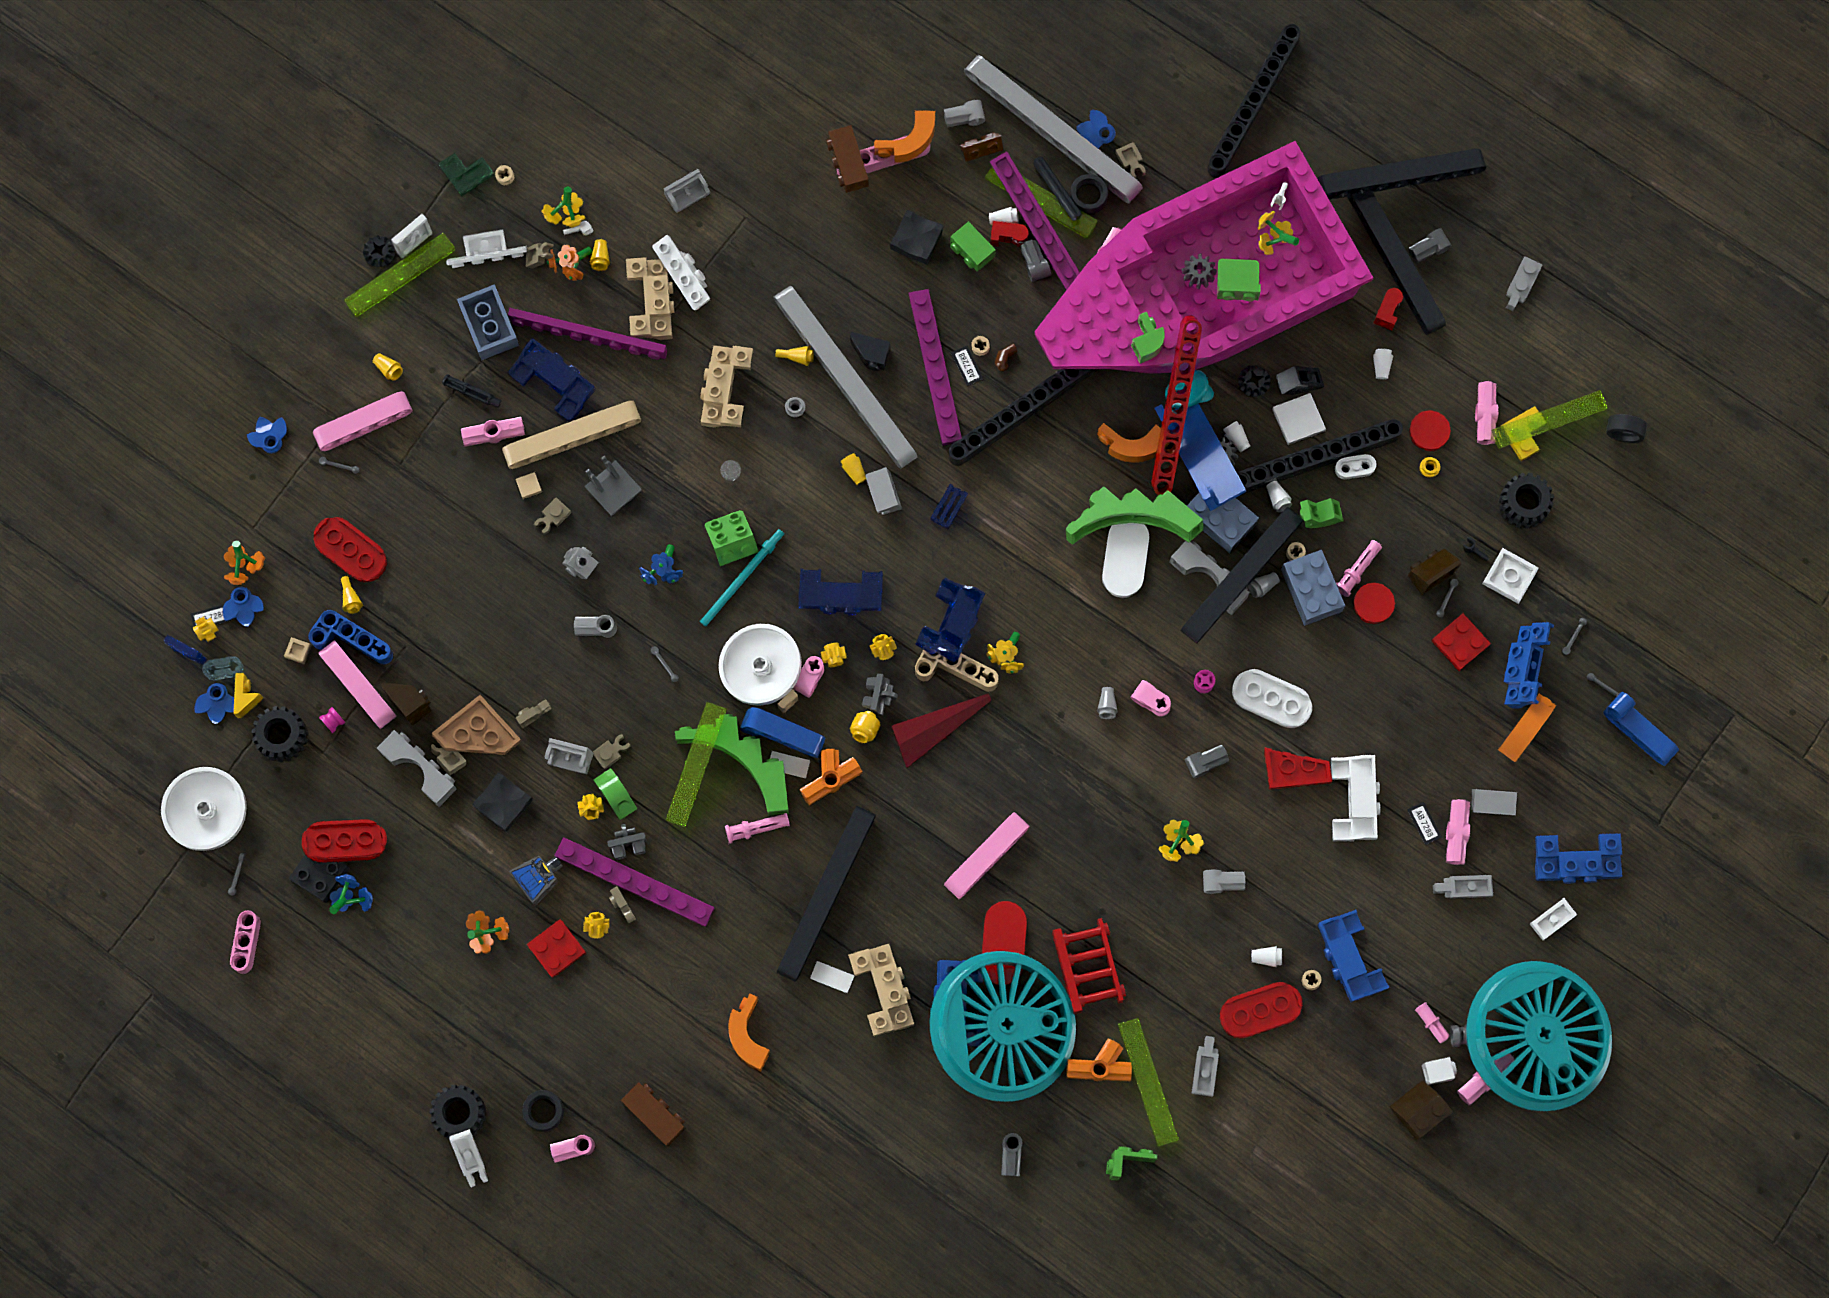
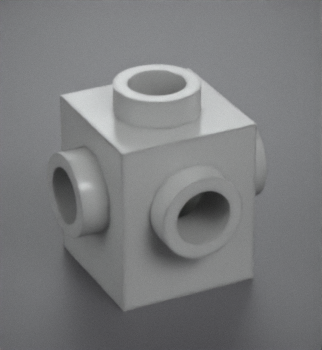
M574 547L566 552L564 555L565 560L562 564L567 567L565 570L572 576L576 577L577 575L581 579H587L599 562L591 557L592 553L585 547Z

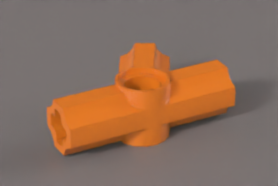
M822 750V776L801 788L800 792L806 803L810 806L829 793L838 791L842 785L861 775L862 770L853 757L840 765L839 750ZM828 778H835L837 780L834 785H828L825 781Z
M1108 1038L1095 1060L1067 1059L1066 1078L1089 1079L1097 1082L1102 1080L1130 1082L1132 1065L1131 1062H1116L1124 1048L1119 1043ZM1098 1065L1103 1067L1104 1074H1095L1093 1068Z

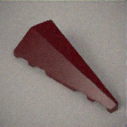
M989 693L892 725V731L906 768L924 756L927 751L940 743L987 703H990Z

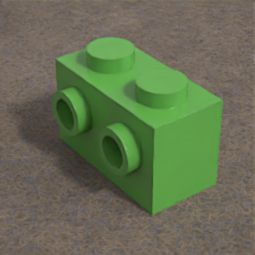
M969 221L951 236L950 247L956 254L960 253L965 258L964 262L969 268H974L977 272L995 257L994 247Z

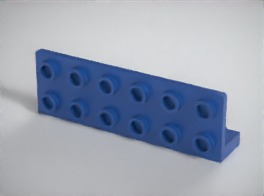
M1199 403L1188 407L1179 454L1209 510L1212 511L1245 493L1246 489ZM1161 404L1155 410L1160 420L1163 421L1165 409ZM1171 423L1168 426V429H1175L1177 427V423Z

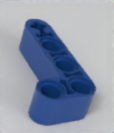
M333 610L324 611L309 632L310 642L319 650L330 644L336 636L380 664H388L393 659V652L387 643ZM329 618H336L334 624L326 625ZM347 628H352L353 632L351 635H343ZM317 635H324V639L321 642H315ZM363 639H370V643L367 646H361ZM377 647V649L380 650L381 652L386 651V654H385V655H383V654L379 655V653L377 652V650H375V648Z
M1621 692L1603 711V714L1656 762L1666 766L1679 751V748L1633 708L1635 701L1628 694Z
M755 707L747 709L740 730L753 736H764L814 758L819 757L826 739L816 732Z

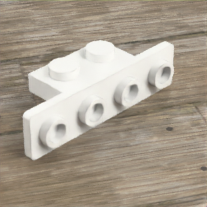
M503 230L463 236L467 256L447 259L446 262L447 265H452V268L464 266V262L472 261V264L484 263V259L492 258V261L503 260L506 255H512V258L524 256V252H527V246L507 249Z
M668 235L652 246L693 310H698L710 300V297L704 290L707 287L704 282L706 278L699 269L696 270L693 265L695 261L690 254L680 252Z

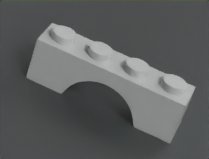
M1185 541L1170 558V563L1184 575L1202 572L1212 577L1217 586L1230 573L1226 568H1220L1216 564L1217 561L1211 555L1206 556L1201 551V547L1193 541L1189 543ZM1248 587L1226 610L1229 614L1232 615L1248 598L1250 593L1247 591Z
M394 730L377 747L378 751L394 766L406 762L420 766L424 772V784L421 790L440 807L456 791V787L453 785L454 779L447 773L442 775L438 771L440 767L432 759L428 762L423 757L425 753L417 745L413 748L408 743L410 739L403 732L398 734Z

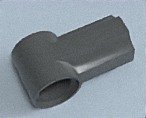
M1439 228L1431 232L1426 239L1410 246L1408 250L1412 260L1419 263L1434 254L1440 255L1446 252L1452 245L1443 230Z
M1029 240L1020 245L1031 282L1051 276L1049 264L1043 258L1037 240Z
M1223 745L1203 753L1197 752L1184 759L1193 779L1201 777L1211 769L1229 762L1228 754Z
M1010 1133L1002 1141L1001 1175L1020 1176L1022 1139L1018 1134ZM1009 1137L1017 1139L1018 1146L1016 1149L1008 1148L1006 1142Z

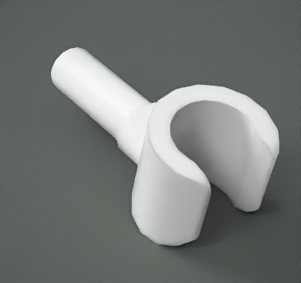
M1284 182L1280 192L1275 194L1271 207L1274 203H1277L1280 206L1279 210L1282 209L1286 201L1284 193L1288 186L1287 183Z
M582 221L579 226L563 231L564 235L582 231L585 236L591 234L593 229L589 222Z

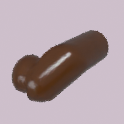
M1013 343L997 353L995 366L998 367L999 371L1007 370L1009 367L1007 364L1008 357L1018 352Z

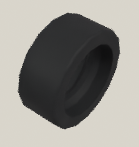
M1081 175L1071 185L1070 197L1082 214L1091 215L1098 213L1107 203V184L1097 175ZM1082 185H1094L1099 188L1101 197L1095 204H1084L1078 199V189Z
M1612 415L1608 419L1606 434L1617 441L1639 443L1645 439L1647 423L1643 419L1632 415Z
M540 1090L533 1092L527 1097L523 1104L522 1112L524 1120L531 1128L536 1131L547 1132L559 1126L563 1120L564 1107L557 1095L551 1091ZM542 1098L551 1100L556 1108L554 1118L544 1124L536 1122L531 1116L532 1105L535 1101Z

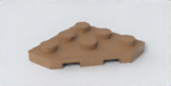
M481 695L432 732V736L446 751L505 755L521 742V739Z

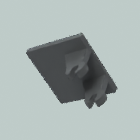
M603 456L601 460L605 464L606 469L597 477L591 473L590 469H587L585 472L590 482L585 485V488L612 517L637 496L642 489L616 460L611 464Z

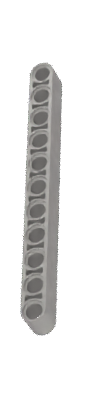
M977 55L964 69L965 74L973 82L1086 172L1102 178L1107 184V188L1124 202L1130 203L1143 189V186L1137 179L983 57Z
M789 286L775 295L774 300L807 346H810L811 350L814 351L816 358L895 464L901 469L916 459L917 454L794 288Z

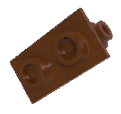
M992 132L991 134L981 136V141L979 142L977 138L963 141L960 147L962 152H964L965 162L1002 151L1001 135Z

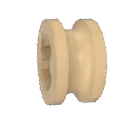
M503 165L496 169L495 177L501 185H509L514 181V173L509 166ZM507 172L509 177H504L502 179L500 174H505Z
M978 336L973 339L972 351L976 355L983 356L989 352L990 345L986 337ZM977 342L986 344L984 350L980 351L979 348H975V345L978 346Z
M1294 542L1289 545L1286 555L1292 561L1305 556L1306 550L1303 544ZM1294 548H1298V551H1301L1298 557H1294V553L1291 554Z
M1308 970L1304 973L1302 985L1307 990H1316L1320 986L1321 975L1317 971ZM1311 975H1314L1317 984L1309 985L1306 977L1310 978Z

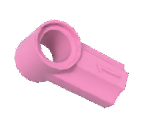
M579 1135L576 1138L551 1144V1154L554 1162L557 1163L591 1154L594 1151L595 1143L591 1137ZM583 1139L589 1142V1147L585 1151H581L579 1148V1143Z

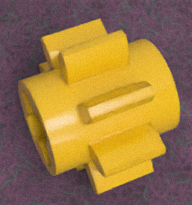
M203 616L195 621L197 625L193 627V630L200 641L206 639L209 642L216 638L214 633L219 630L211 617L206 620Z
M886 634L876 636L873 639L874 644L870 645L872 654H874L875 658L879 656L880 660L891 658L894 655L893 650L897 649L892 636L888 637Z
M839 643L827 644L824 646L825 651L821 652L823 664L828 663V667L840 666L843 664V659L847 658L845 647H840Z
M594 794L583 796L582 802L579 801L577 803L580 817L584 816L587 820L598 819L599 812H604L602 798H597Z
M593 912L589 914V918L585 917L583 931L588 932L589 937L602 938L604 933H608L609 919H604V914Z

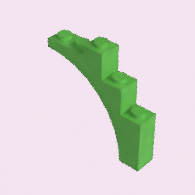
M1102 487L1091 495L1089 499L1090 509L1084 510L1080 518L1072 521L1067 526L1066 538L1073 545L1084 536L1098 529L1116 524L1138 523L1164 528L1177 534L1189 543L1203 531V519L1168 490L1163 495H1158L1153 503L1136 488L1131 493L1125 494L1121 501L1108 489Z
M732 714L721 715L720 718H716L717 727L707 724L700 726L699 729L682 727L680 731H675L677 744L694 743L710 746L725 752L739 761L759 785L765 799L768 816L789 814L783 761H779L778 758L767 759V762L763 763L760 738L756 739L755 736L744 737L743 740H739L737 716L733 717Z

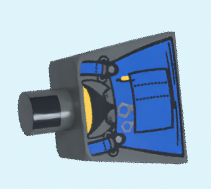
M537 856L511 869L509 872L533 905L536 906L559 882L553 873L563 867V865L556 856L546 864L540 856Z

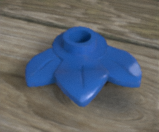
M1097 110L1090 111V121L1083 122L1076 127L1079 134L1098 149L1102 144L1112 142L1116 135L1113 126L1108 124L1107 117ZM1104 130L1109 131L1108 137L1102 136Z
M259 417L256 423V432L247 434L248 441L252 446L263 448L267 453H276L281 449V439L287 433L286 423L282 417L274 423ZM275 441V445L270 447L269 443Z
M237 587L232 591L231 599L223 606V618L225 621L236 617L243 626L248 627L254 620V612L263 611V602L258 596L251 595L247 588ZM240 595H245L244 600H238V597Z
M220 683L212 684L207 689V693L200 695L196 700L195 713L207 712L211 722L216 725L224 719L226 712L234 713V697L228 694L224 685ZM216 691H221L219 697H214Z

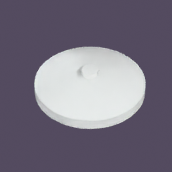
M770 624L750 625L736 632L723 647L719 659L720 678L725 688L737 700L750 705H768L782 699L794 688L801 673V654L795 641L783 629Z
M198 767L179 775L167 788L161 805L162 821L170 836L182 846L197 851L214 850L230 842L241 830L247 811L246 798L237 781L226 772L212 767Z

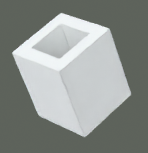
M1450 1057L1426 1062L1422 1065L1426 1084L1428 1085L1452 1081L1455 1078L1454 1075L1457 1074L1455 1063L1451 1062Z

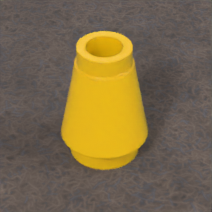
M602 239L595 241L590 259L592 268L597 271L606 270L610 264L607 242Z
M378 353L373 358V363L388 380L395 381L401 376L403 368L399 362L381 353Z
M855 453L840 461L842 463L841 467L856 485L867 480L860 458L856 457Z

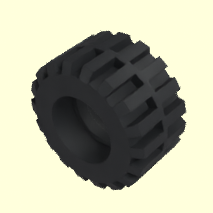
M1521 473L1518 477L1514 476L1507 482L1500 494L1499 503L1501 505L1499 509L1504 512L1502 515L1504 519L1508 517L1509 524L1512 525L1514 522L1517 528L1524 525V529H1529L1530 525L1536 527L1538 523L1541 524L1553 507L1554 494H1551V486H1546L1548 482L1540 480L1541 476L1533 477V473H1528L1525 476L1524 473ZM1520 492L1531 494L1536 499L1537 508L1531 510L1522 508L1517 503L1515 495Z
M275 706L271 711L266 709L264 710L266 713L264 715L260 713L257 716L259 721H254L255 729H252L254 736L252 739L257 749L272 761L283 762L286 759L288 762L291 761L292 756L298 757V752L304 751L305 747L303 745L307 744L308 741L306 738L308 735V731L305 728L306 725L299 715L292 709L288 710L283 706L281 709ZM281 724L291 727V734L287 741L282 744L270 743L269 735L274 727Z
M451 1085L450 1088L445 1087L441 1093L438 1092L435 1095L436 1099L431 1102L430 1119L434 1124V1128L448 1139H450V1136L469 1129L473 1136L478 1134L477 1131L482 1129V1123L486 1120V1107L484 1106L483 1099L473 1089L464 1085ZM455 1101H465L470 1107L468 1119L460 1125L449 1123L446 1118L448 1107Z

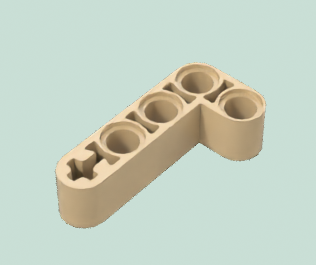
M938 641L927 643L915 665V675L921 681L930 680L937 667L984 691H993L998 685L999 678L996 671ZM936 648L940 653L937 656H931L928 651ZM953 657L958 660V663L956 665H949L947 660ZM927 666L930 671L927 674H922L919 672V668ZM974 667L976 673L969 675L965 672V669ZM992 677L993 680L989 684L985 683L986 679Z

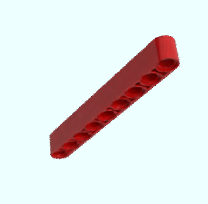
M1192 315L1185 316L1180 323L1151 485L1157 495H1163L1167 490L1171 492L1174 483L1202 333L1200 322ZM1196 323V327L1193 330H1186L1188 324ZM1186 343H1192L1190 350H1183V346ZM1182 363L1189 364L1186 370H1179ZM1185 383L1182 390H1175L1177 384ZM1181 403V407L1178 410H1172L1173 404ZM1171 423H1177V427L1175 429H1168V426ZM1167 443H1174L1171 449H1164ZM1164 462H1170V466L1168 468H1161V465ZM1160 482H1167L1164 488H1157Z

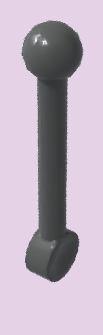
M325 457L319 459V463L322 466L327 464L350 470L354 474L360 471L358 466L351 467L328 461Z
M1452 579L1450 581L1449 591L1441 608L1436 612L1438 617L1444 616V609L1454 588L1458 586V580Z
M1586 618L1579 619L1576 631L1568 645L1562 649L1563 655L1570 654L1572 644L1582 627L1587 624Z
M656 646L652 647L651 654L656 655L671 676V681L677 682L679 679L678 675L674 674L659 654V649Z
M1593 673L1587 674L1589 681H1594L1616 697L1620 694L1595 678Z
M240 853L233 883L228 890V894L231 896L236 894V884L246 856L244 853Z

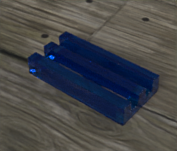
M949 484L930 520L949 529L968 493ZM951 491L954 492L941 517L938 519L937 516ZM960 495L961 498L947 523L943 522L957 496Z
M169 635L164 639V643L171 649L200 665L205 664L207 658L200 654L199 651Z

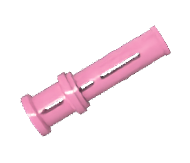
M1371 540V543L1351 569H1346L1343 578L1339 583H1336L1341 595L1349 597L1354 585L1359 584L1362 573L1382 549V546L1377 541Z
M787 813L751 823L742 821V824L730 827L726 825L725 830L730 844L734 840L750 839L751 835L790 826Z

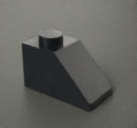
M851 332V344L863 364L870 370L879 371L880 369L884 371L891 349L890 342Z
M1293 366L1276 375L1281 394L1297 395L1324 387L1319 368Z

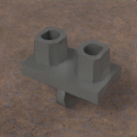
M883 674L867 678L866 688L874 692L873 697L865 696L863 698L862 706L865 709L871 710L877 715H883L885 706H890L891 700H897L898 694L893 692L894 686L889 685L890 679L885 678Z
M621 824V831L614 832L616 838L624 836L623 838L607 841L608 847L616 860L627 857L625 847L633 846L635 855L646 853L645 843L647 839L645 833L635 834V827L627 829L626 824Z

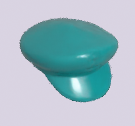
M1194 370L1188 407L1210 401L1214 396L1206 374L1200 370ZM1185 383L1177 384L1175 390H1182ZM1169 385L1167 386V388H1166V390H1165V398H1166V399H1167V394H1168ZM1175 403L1172 407L1179 409L1181 403Z

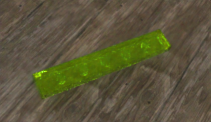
M991 167L985 179L1006 191L993 167ZM1023 177L1044 214L1088 239L1098 220L1081 211V218L1072 221L1054 194Z
M442 233L344 299V302L355 317H358L454 252L455 247L446 235Z
M1599 390L1497 427L1491 431L1498 449L1608 408L1602 392Z
M706 702L666 821L686 827L727 708Z
M1136 1018L1118 1024L1157 1146L1160 1147L1178 1141L1139 1019Z

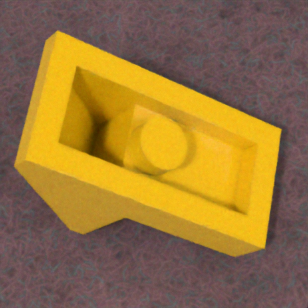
M244 673L235 674L234 715L237 718L244 717L263 699L259 693H247L250 692L251 682Z

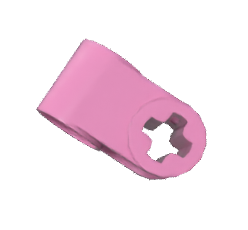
M811 656L806 660L801 669L799 679L793 688L794 690L808 698L811 697L825 670L822 659L817 656ZM816 663H818L819 669H814L812 671L810 665H816Z
M1142 680L1131 696L1135 703L1157 716H1165L1170 711L1171 701L1169 697L1147 681ZM1165 702V707L1159 709L1158 703Z

